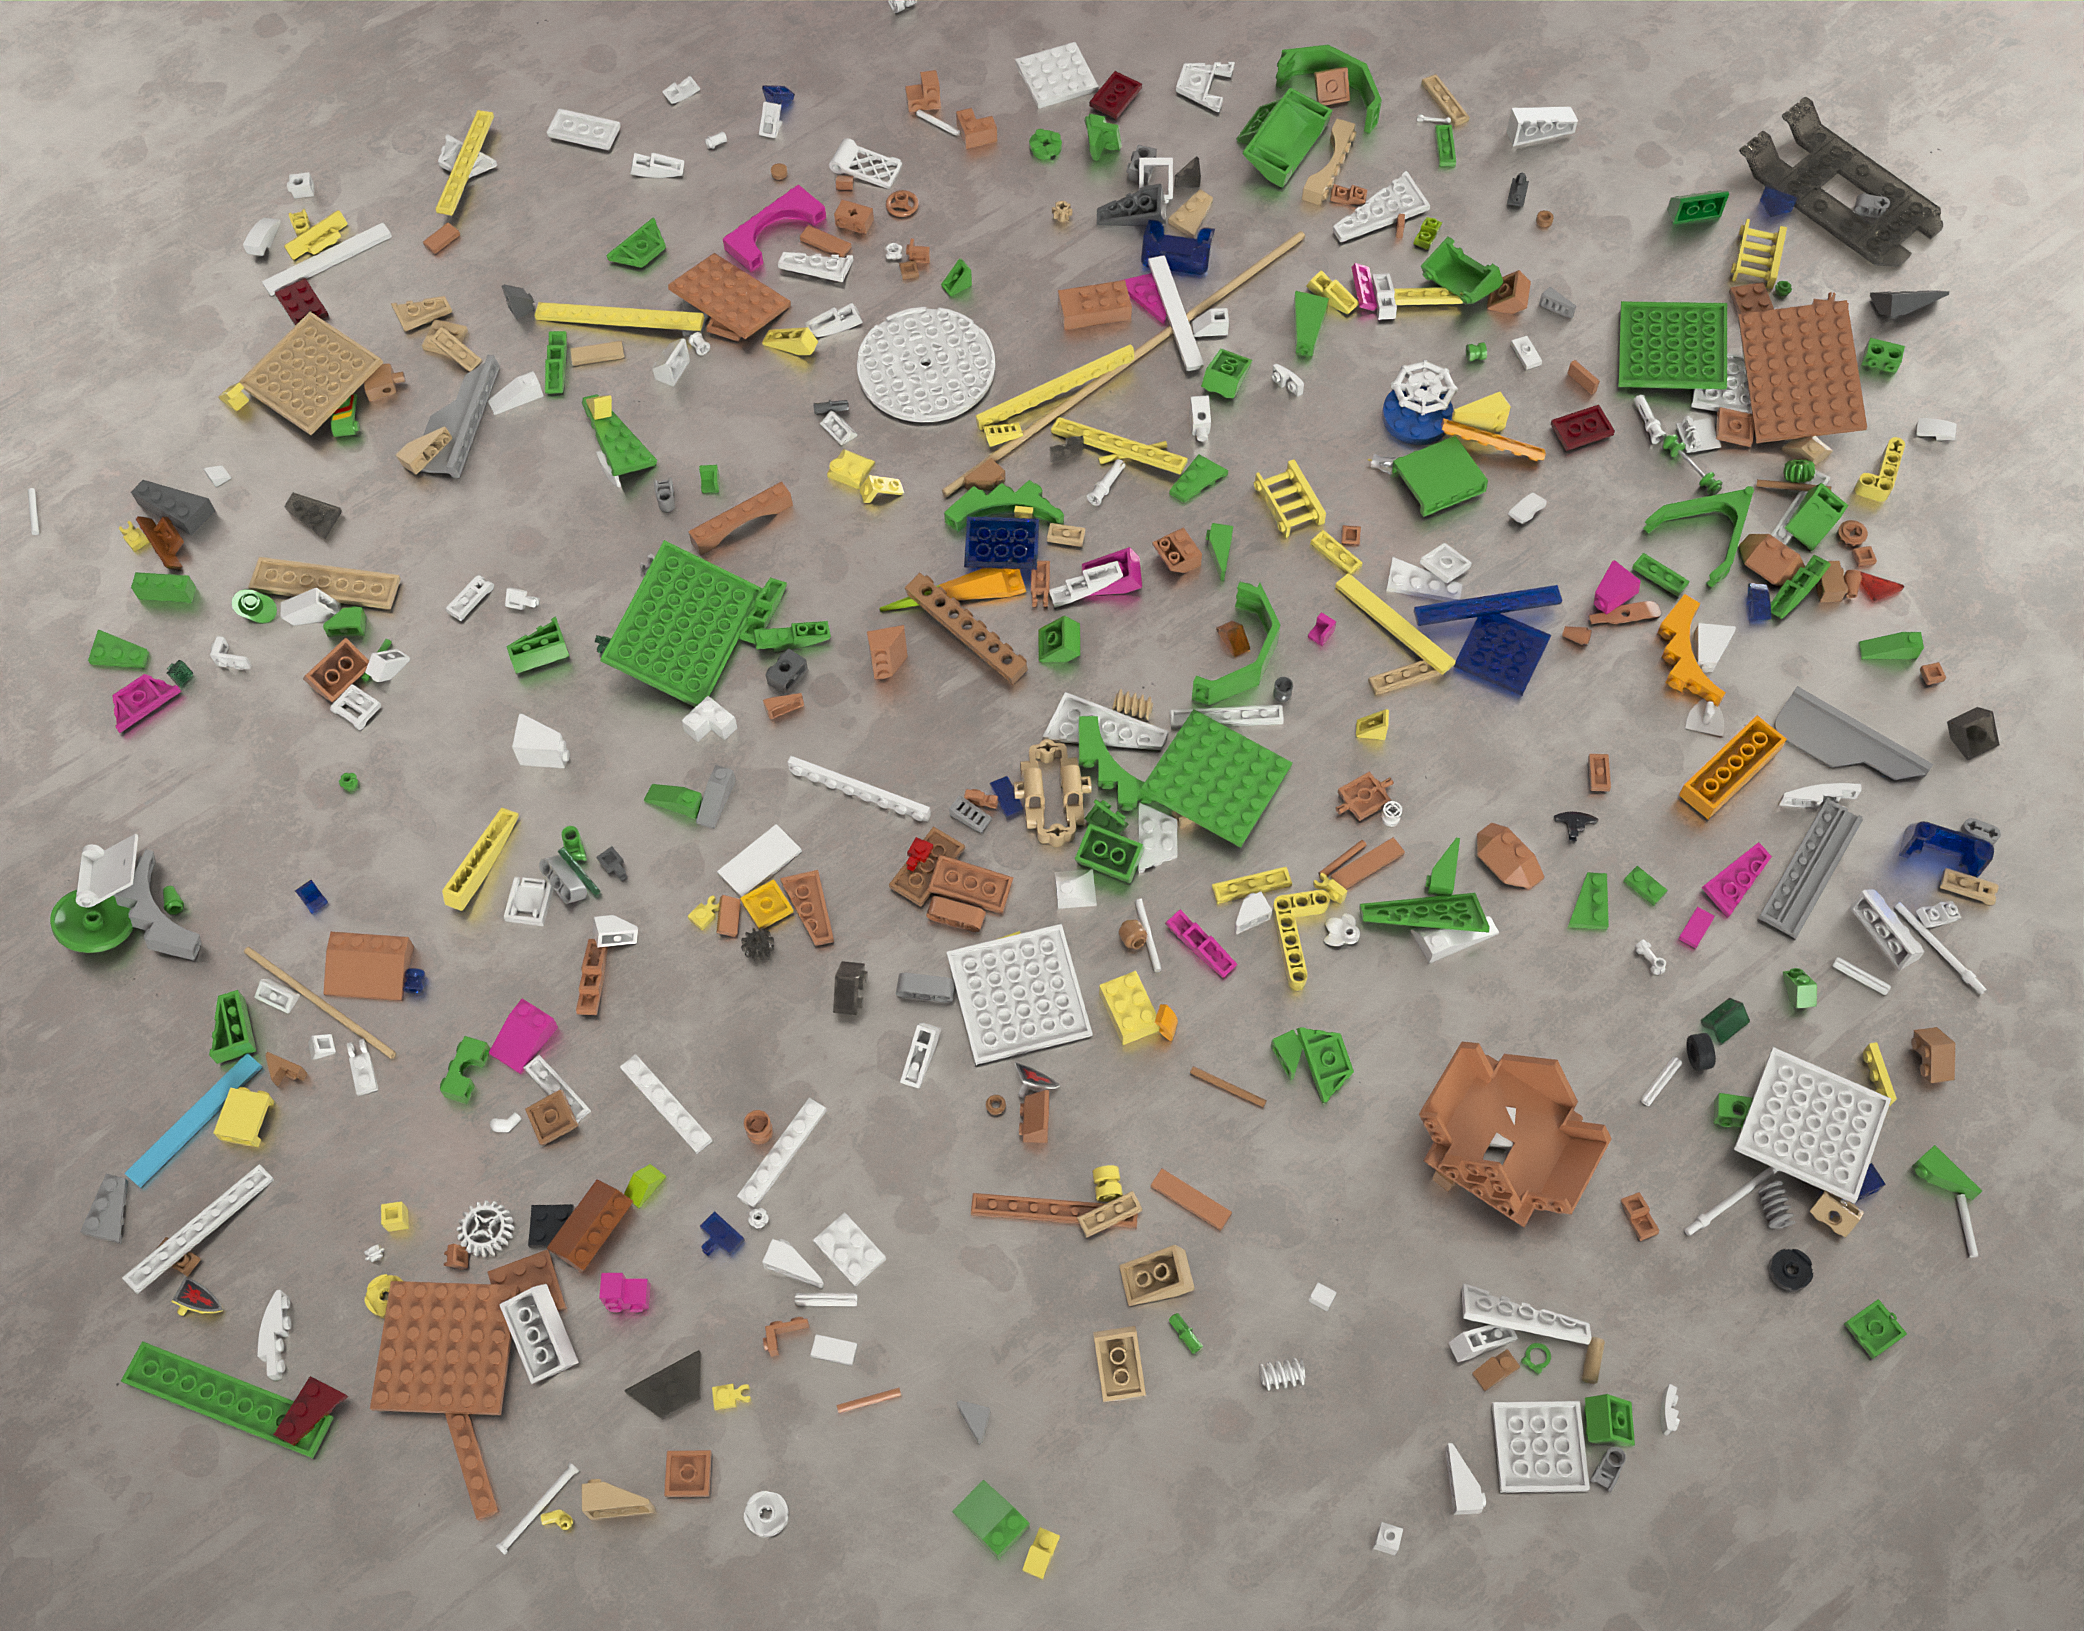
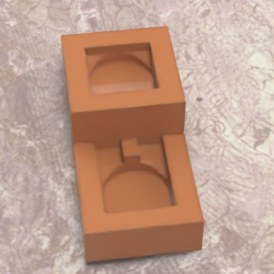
M1640 1192L1621 1199L1625 1214L1640 1241L1659 1234V1228L1649 1214L1650 1208Z

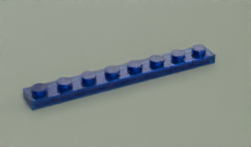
M1558 585L1417 606L1414 607L1413 611L1417 625L1423 626L1558 605L1562 603V597Z

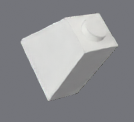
M318 588L311 589L281 602V618L293 626L326 622L341 610V603Z
M1698 623L1694 631V657L1704 673L1714 671L1736 630L1735 626Z

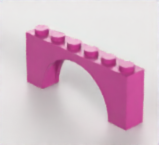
M798 184L730 234H727L723 238L724 250L748 271L752 272L763 264L762 252L757 248L756 240L765 227L784 219L802 220L812 226H816L826 218L825 206Z

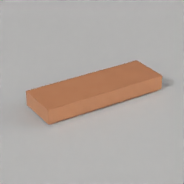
M809 225L799 236L800 241L830 254L839 255L841 258H844L852 248L851 243Z

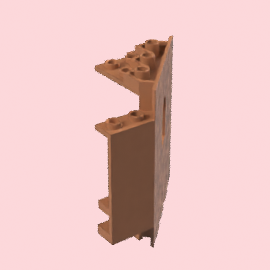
M1462 1041L1419 1113L1434 1142L1423 1161L1522 1227L1526 1226L1534 1209L1572 1215L1612 1138L1605 1125L1582 1122V1115L1574 1111L1578 1100L1558 1060L1503 1054L1501 1059L1497 1061L1491 1056L1485 1055L1479 1043ZM1506 1107L1516 1108L1515 1125ZM1496 1132L1514 1143L1502 1165L1500 1162L1483 1160L1484 1154Z

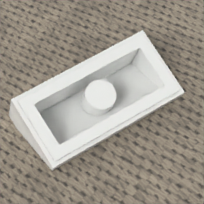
M830 411L820 423L841 446L858 435L833 411Z
M267 978L260 980L254 998L285 1013H289L301 994Z

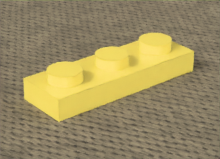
M1877 1042L1869 1043L1863 1050V1059L1868 1064L1869 1076L1875 1084L1876 1092L1891 1098L1889 1104L1891 1106L1897 1098Z

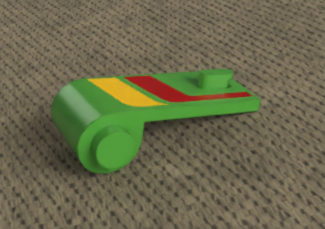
M352 394L333 413L331 428L334 437L357 435V431H360L359 422L355 421L354 418L357 394Z

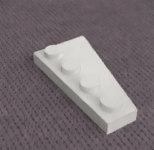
M783 252L778 262V268L843 282L853 262V255L841 258L839 255L833 254L831 257H822V254L806 256V253Z
M1392 557L1387 591L1453 603L1460 602L1462 584L1455 581L1445 583L1430 571Z

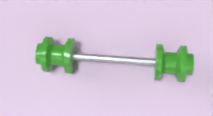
M1676 434L1668 435L1663 440L1664 444L1662 447L1665 450L1670 449L1672 457L1680 454L1702 477L1699 485L1701 487L1706 486L1709 495L1717 494L1722 489L1721 485L1723 482L1721 480L1716 481L1713 472L1705 475L1682 452L1686 444L1684 442L1679 443Z

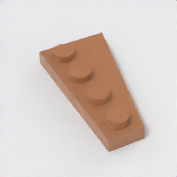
M818 870L780 878L814 945L818 946L834 942Z

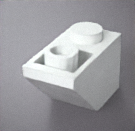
M1209 309L1192 321L1194 337L1228 335V309Z

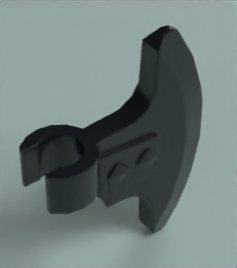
M1570 811L1554 815L1555 821L1565 822L1568 825L1569 841H1577L1578 831H1584L1586 824H1596L1599 820L1590 814Z

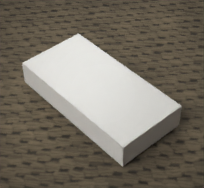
M816 1334L811 1357L853 1366L858 1344Z

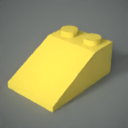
M1497 392L1454 409L1451 421L1490 433L1500 432L1506 426L1511 406L1502 393Z

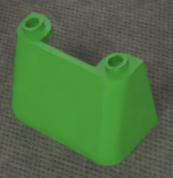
M1447 236L1421 265L1422 275L1425 279L1439 284L1458 296L1465 304H1474L1497 290L1503 284L1498 266L1493 263L1483 266L1465 255L1462 248L1454 247L1453 243L1455 241Z

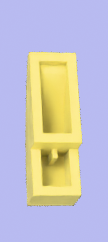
M1322 270L1306 285L1315 295L1329 298L1328 304L1343 313L1349 314L1359 305V302L1336 279L1332 281Z

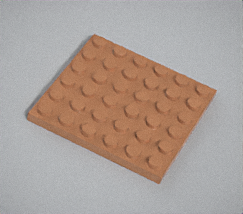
M391 1281L370 1409L372 1411L501 1415L512 1335L499 1304L517 1296L519 1287L517 1285Z

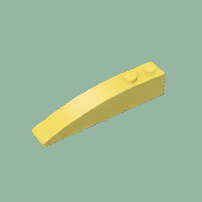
M501 807L442 890L445 905L463 911L502 851L519 817L518 813Z

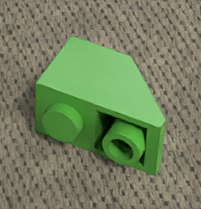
M1800 968L1783 971L1789 1001L1796 1008L1816 1007L1817 984Z

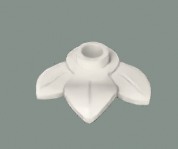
M1345 913L1341 919L1329 918L1325 921V926L1330 932L1324 939L1326 944L1340 946L1344 943L1354 944L1358 941L1360 931L1356 927V920L1352 915Z

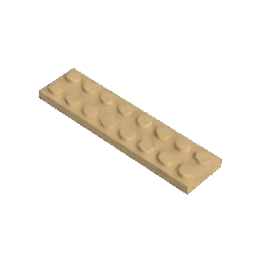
M259 557L248 588L261 593L291 597L318 588L339 603L391 610L401 578L399 575Z

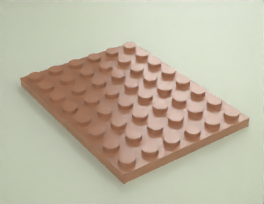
M1847 300L1738 314L1756 443L1867 430Z

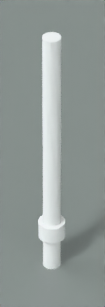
M1901 902L1894 907L1958 971L1966 984H1970L1980 995L1987 990L1976 979L1977 976L1972 971H1968Z
M1770 1166L1709 1212L1699 1215L1695 1218L1694 1223L1684 1229L1686 1235L1691 1236L1700 1228L1704 1229L1710 1224L1712 1219L1779 1170Z

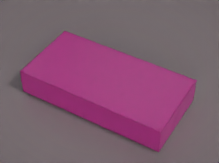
M1697 906L1678 939L1696 949L1715 916Z

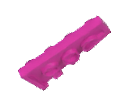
M1758 842L1701 888L1728 918L1772 856Z

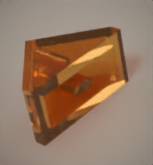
M1232 620L1216 628L1234 657L1250 651L1251 648L1242 624Z

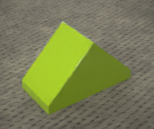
M649 1164L633 1173L624 1195L634 1201L632 1204L640 1208L666 1178V1175Z

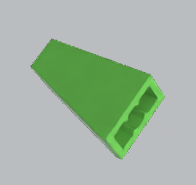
M1300 291L1295 292L1293 305L1296 353L1313 357L1328 309L1329 298Z

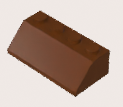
M596 1179L547 1246V1249L577 1271H584L634 1201L616 1188Z

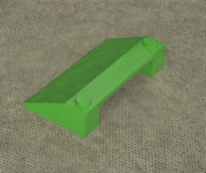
M1290 87L1243 151V155L1267 180L1283 188L1328 125L1333 110Z

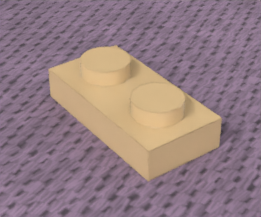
M1050 523L1047 542L1082 547L1086 528Z

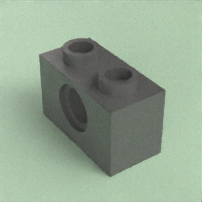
M788 648L785 653L779 656L777 662L768 668L765 674L767 684L785 695L807 671L806 659Z

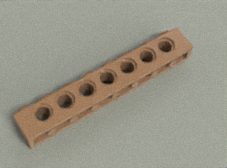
M919 572L905 587L907 595L1008 682L1014 685L1028 670L1027 660L1020 654L1017 656L1008 643L1003 644L995 632L992 631L990 633L981 620L976 621L968 609L963 610L955 598H949L946 595L947 592L941 586L936 587L933 584L934 581L928 575L924 576ZM927 591H931V592H932V593H931L930 595H928V596H925V595H924V593L927 592ZM940 602H944V603H945L944 606H942V607H937V604H938V603H940ZM952 614H958L956 618H950ZM971 625L970 629H963L964 626ZM980 636L985 637V639L982 641L976 640ZM992 648H998V651L990 652ZM1006 659L1012 660L1009 664H1004L1003 661Z

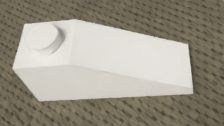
M534 371L515 378L490 398L488 402L494 415L541 398L543 393Z
M926 1023L917 1025L900 1083L918 1089L921 1087L935 1051L941 1028Z
M772 1239L762 1261L764 1268L823 1289V1280L799 1253L790 1246L788 1241Z
M1490 1324L1461 1333L1451 1340L1449 1345L1457 1361L1461 1362L1516 1341L1518 1337L1514 1329Z
M1448 1443L1445 1447L1453 1513L1454 1515L1481 1513L1483 1507L1486 1506L1485 1493H1481L1479 1483L1453 1443Z

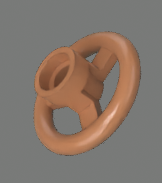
M906 190L895 191L886 200L887 210L897 217L910 216L919 206L917 196ZM908 196L914 201L913 207L908 205ZM893 208H904L906 211L898 212L895 211Z

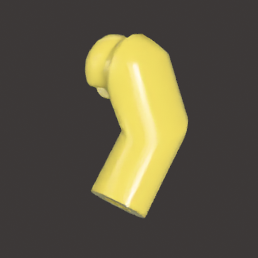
M561 1509L541 1514L543 1526L555 1522L562 1530H568L573 1524L572 1517Z

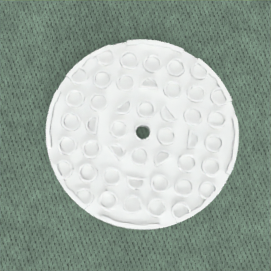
M926 307L911 308L888 316L886 321L880 325H875L866 335L858 351V379L870 401L887 414L913 422L942 421L966 412L984 397L994 378V349L984 330L976 326L973 320L963 314L944 308H938V310L926 309ZM929 362L930 365L927 367L922 365V363Z

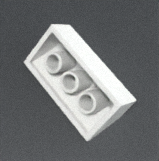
M1875 889L1863 890L1850 909L1900 971L1919 960L1924 953L1921 944L1915 941L1909 929L1900 922L1896 913L1888 907L1884 898Z
M547 1284L532 1287L499 1304L531 1384L579 1363Z

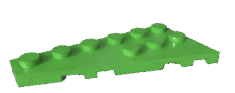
M598 394L583 397L582 405L587 417L591 419V426L595 429V436L602 452L607 457V464L611 466L612 476L656 466L657 459L613 411L611 417L594 420L586 399L598 397Z

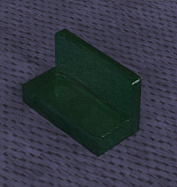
M1728 998L1700 1021L1703 1027L1714 1031L1719 1043H1724L1746 1026L1750 1019L1742 1002Z

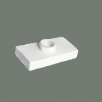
M1528 336L1511 340V346L1525 370L1542 365V360Z

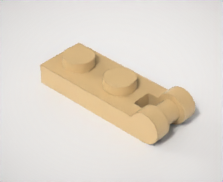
M1945 868L1943 871L1940 888L1983 901L1986 905L1995 904V893L1998 892L1999 888L1993 882Z

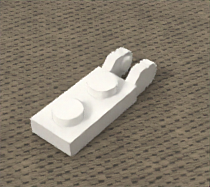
M364 1038L359 1040L363 1054L356 1055L352 1042L347 1043L351 1071L358 1096L378 1090L371 1054L368 1052Z

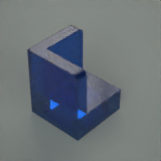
M309 880L295 890L311 914L328 903L312 880Z

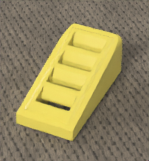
M1019 423L984 427L990 447L1023 436Z

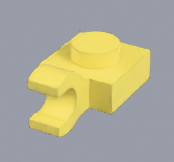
M1321 873L1319 877L1323 880L1322 883H1319L1317 880L1313 881V886L1316 889H1325L1331 900L1341 904L1346 899L1347 890L1333 879L1329 880L1324 873Z

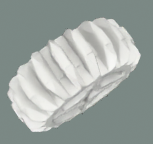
M485 1200L483 1206L480 1202L476 1203L477 1208L475 1209L469 1206L470 1212H463L462 1214L465 1219H458L459 1224L462 1226L457 1227V1232L460 1233L457 1238L459 1241H462V1247H467L466 1251L468 1253L473 1252L477 1257L480 1253L483 1257H486L488 1252L494 1256L496 1249L502 1252L501 1246L503 1244L508 1246L509 1244L506 1239L513 1238L512 1233H510L514 1230V1226L511 1225L514 1220L512 1217H509L511 1213L505 1210L503 1205L498 1206L495 1201L490 1205ZM485 1215H495L494 1217L491 1216L488 1219L482 1218V1216ZM476 1221V1227L472 1230V1233L470 1234L471 1227ZM482 1223L485 1225V1227L487 1226V1228H489V1235L486 1231L483 1230V1226L481 1225ZM501 1224V1229L498 1235L495 1237V1231L500 1227L499 1225ZM483 1239H488V1240H490L489 1242H486V1243H477V1242H476V1241H479V1242H480V1241L483 1240Z

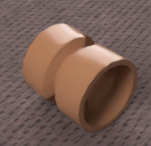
M753 1110L746 1115L744 1128L749 1140L758 1145L767 1143L773 1135V1127L768 1114L761 1110Z

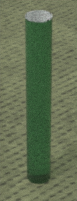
M564 847L559 849L558 853L593 895H598L601 892L600 889Z

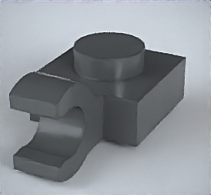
M613 846L596 857L608 873L614 871L621 881L628 877L625 873L626 871L621 866L624 860Z

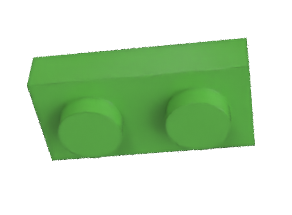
M1636 866L1624 879L1626 884L1653 906L1668 891L1639 866Z

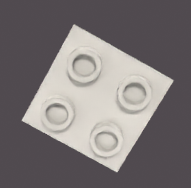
M1685 416L1682 423L1676 424L1682 442L1686 444L1685 450L1687 453L1721 447L1719 440L1716 439V432L1710 418L1693 421L1690 416Z

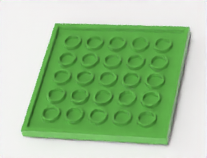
M1621 301L1618 387L1727 389V303Z
M1193 709L1141 787L1140 792L1241 848L1290 770L1293 762Z

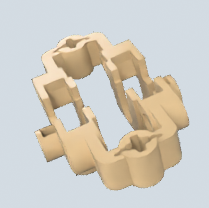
M1045 739L1040 744L1032 745L1029 748V761H1020L1021 781L1013 782L1014 798H1024L1027 829L1036 828L1038 841L1043 844L1049 843L1053 847H1061L1065 842L1075 839L1076 825L1085 824L1083 794L1091 793L1090 776L1081 777L1077 757L1068 758L1065 744L1054 743L1050 739ZM1055 758H1060L1059 781L1060 788H1063L1062 807L1063 813L1066 816V824L1069 827L1056 823L1051 825L1049 829H1043L1045 797L1042 771L1038 768V761L1036 759H1040L1044 763H1050ZM1076 793L1078 795L1077 804H1067L1068 796ZM1034 796L1040 797V807H1029L1030 798Z

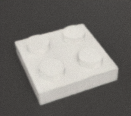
M1446 543L1429 552L1420 560L1421 565L1445 583H1449L1470 569L1472 564Z

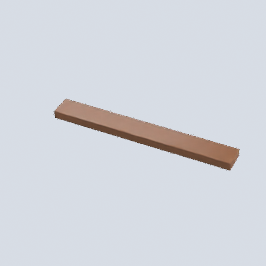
M973 1193L971 1215L1079 1224L1077 1217L1105 1203ZM1138 1213L1112 1226L1137 1228Z

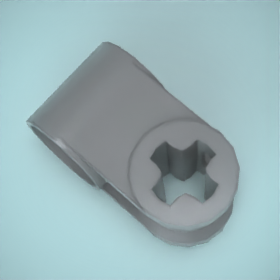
M1862 193L1856 198L1854 213L1858 216L1883 219L1890 201L1886 197Z
M672 477L668 478V480H654L659 509L662 512L672 511L675 508Z
M1619 1447L1608 1449L1596 1467L1590 1481L1593 1483L1597 1482L1606 1487L1607 1491L1612 1492L1626 1461L1625 1452ZM1610 1453L1616 1454L1618 1456V1464L1612 1463L1610 1461Z

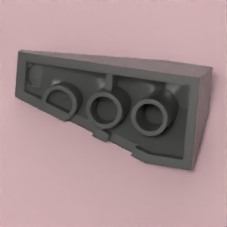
M1941 290L1870 292V297L1879 314L1887 315V318H1898V315H1906L1949 295V291Z

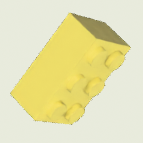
M1136 971L1099 985L1100 998L1122 1045L1159 1031L1160 1027L1155 1023L1156 1012Z

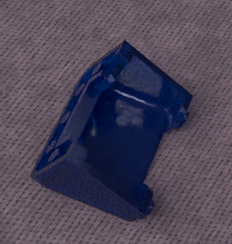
M1149 219L1143 235L1141 262L1145 267L1150 268L1148 264L1149 258L1165 255L1170 271L1203 275L1207 272L1215 236L1214 228L1200 229L1197 239L1166 235L1164 234L1165 228L1162 222Z
M1921 821L1907 826L1899 856L1908 859L1913 852L1920 854L1924 846L1960 858L1958 866H1964L1967 870V875L1978 878L1992 861L1994 847L1986 840L1930 822Z

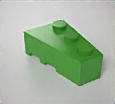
M239 990L219 995L214 1018L216 1021L215 1029L212 1032V1049L209 1052V1056L216 1064L246 1055L247 1053L256 1052L245 998Z

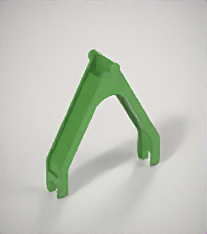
M1747 486L1743 490L1663 505L1645 521L1647 525L1643 529L1650 533L1664 521L1710 512H1719L1728 516L1733 523L1734 529L1725 561L1710 573V580L1706 582L1712 588L1728 575L1733 564L1754 488Z

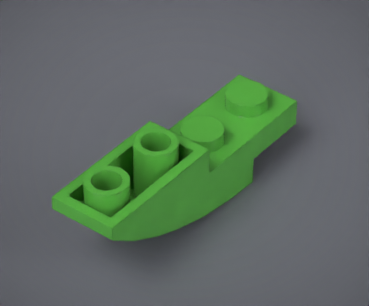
M828 621L791 623V627L756 629L753 633L756 649L773 648L774 652L787 651L788 648L793 650L811 646L828 640L831 637Z

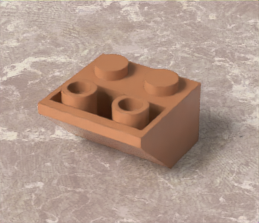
M1184 527L1152 542V545L1170 571L1187 573L1201 566L1202 553Z

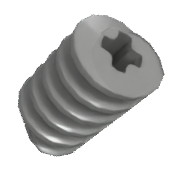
M1782 1181L1766 1184L1758 1191L1759 1196L1762 1197L1761 1203L1765 1205L1763 1209L1764 1212H1767L1766 1218L1770 1220L1769 1227L1774 1229L1788 1227L1795 1223V1221H1789L1794 1214L1786 1212L1791 1208V1205H1784L1789 1200L1788 1197H1781L1786 1190L1778 1189V1187L1783 1185Z

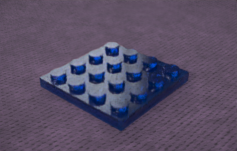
M1482 607L1453 667L1523 696L1548 645L1551 634Z

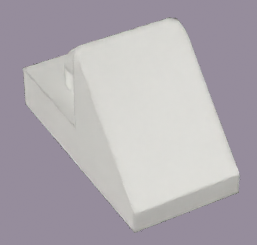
M764 101L759 135L776 138L782 121L779 120L780 104Z

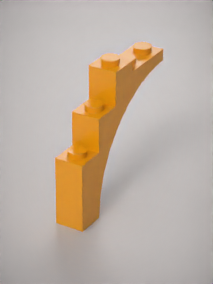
M1684 594L1663 620L1657 632L1664 639L1670 641L1661 658L1667 663L1674 665L1665 683L1680 692L1686 687L1693 694L1699 695L1707 702H1713L1718 707L1726 692L1716 686L1703 673L1691 649L1690 625L1700 603Z

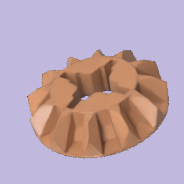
M1848 520L1839 526L1837 534L1840 535V540L1845 541V544L1849 543L1855 546L1856 544L1861 545L1866 541L1868 531L1862 523ZM1853 530H1855V534L1853 535V537H1851L1850 533L1853 532Z

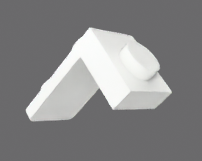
M216 637L215 642L211 646L210 653L216 665L220 667H235L240 670L251 669L252 665L247 657L227 654L230 647L224 637Z

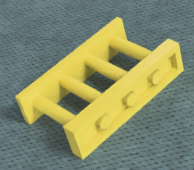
M1746 219L1745 225H1741L1738 234L1741 235L1736 263H1733L1730 272L1733 273L1732 281H1735L1738 273L1764 278L1767 281L1766 288L1773 289L1778 276L1787 227L1780 226L1778 233H1769L1748 228L1750 219ZM1750 235L1772 240L1775 244L1768 246L1746 241V237ZM1744 248L1770 253L1769 255H1772V258L1767 259L1744 254L1743 251ZM1743 260L1766 265L1770 269L1765 272L1740 265Z
M1295 459L1288 461L1286 472L1263 480L1260 473H1256L1255 481L1253 482L1255 490L1260 492L1277 522L1279 531L1283 532L1286 538L1289 537L1292 526L1312 519L1315 520L1318 526L1325 524L1326 512ZM1287 478L1293 482L1292 486L1273 493L1267 487ZM1294 492L1299 493L1301 499L1280 507L1275 499ZM1303 505L1307 506L1309 513L1293 519L1286 520L1283 514Z

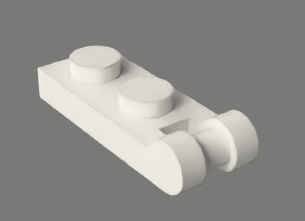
M477 575L445 608L447 613L462 621L487 593L492 592L494 584L490 581H485V578L481 575Z

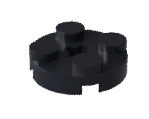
M1781 1249L1772 1257L1768 1269L1772 1280L1780 1288L1792 1293L1804 1289L1812 1281L1814 1272L1812 1273L1813 1269L1810 1258L1798 1249ZM1793 1265L1796 1274H1790L1786 1266L1791 1267Z

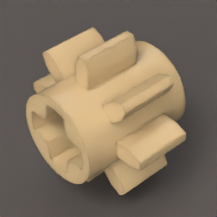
M1065 201L1055 202V207H1052L1053 219H1057L1060 222L1069 220V216H1072L1071 204Z

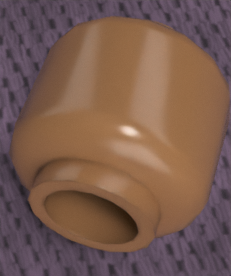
M1138 920L1124 921L1118 932L1125 946L1134 949L1142 947L1148 935Z

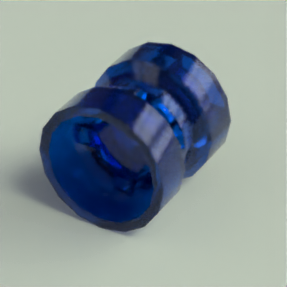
M417 968L406 969V982L403 984V991L409 994L422 993L424 988L422 981L425 979V971Z

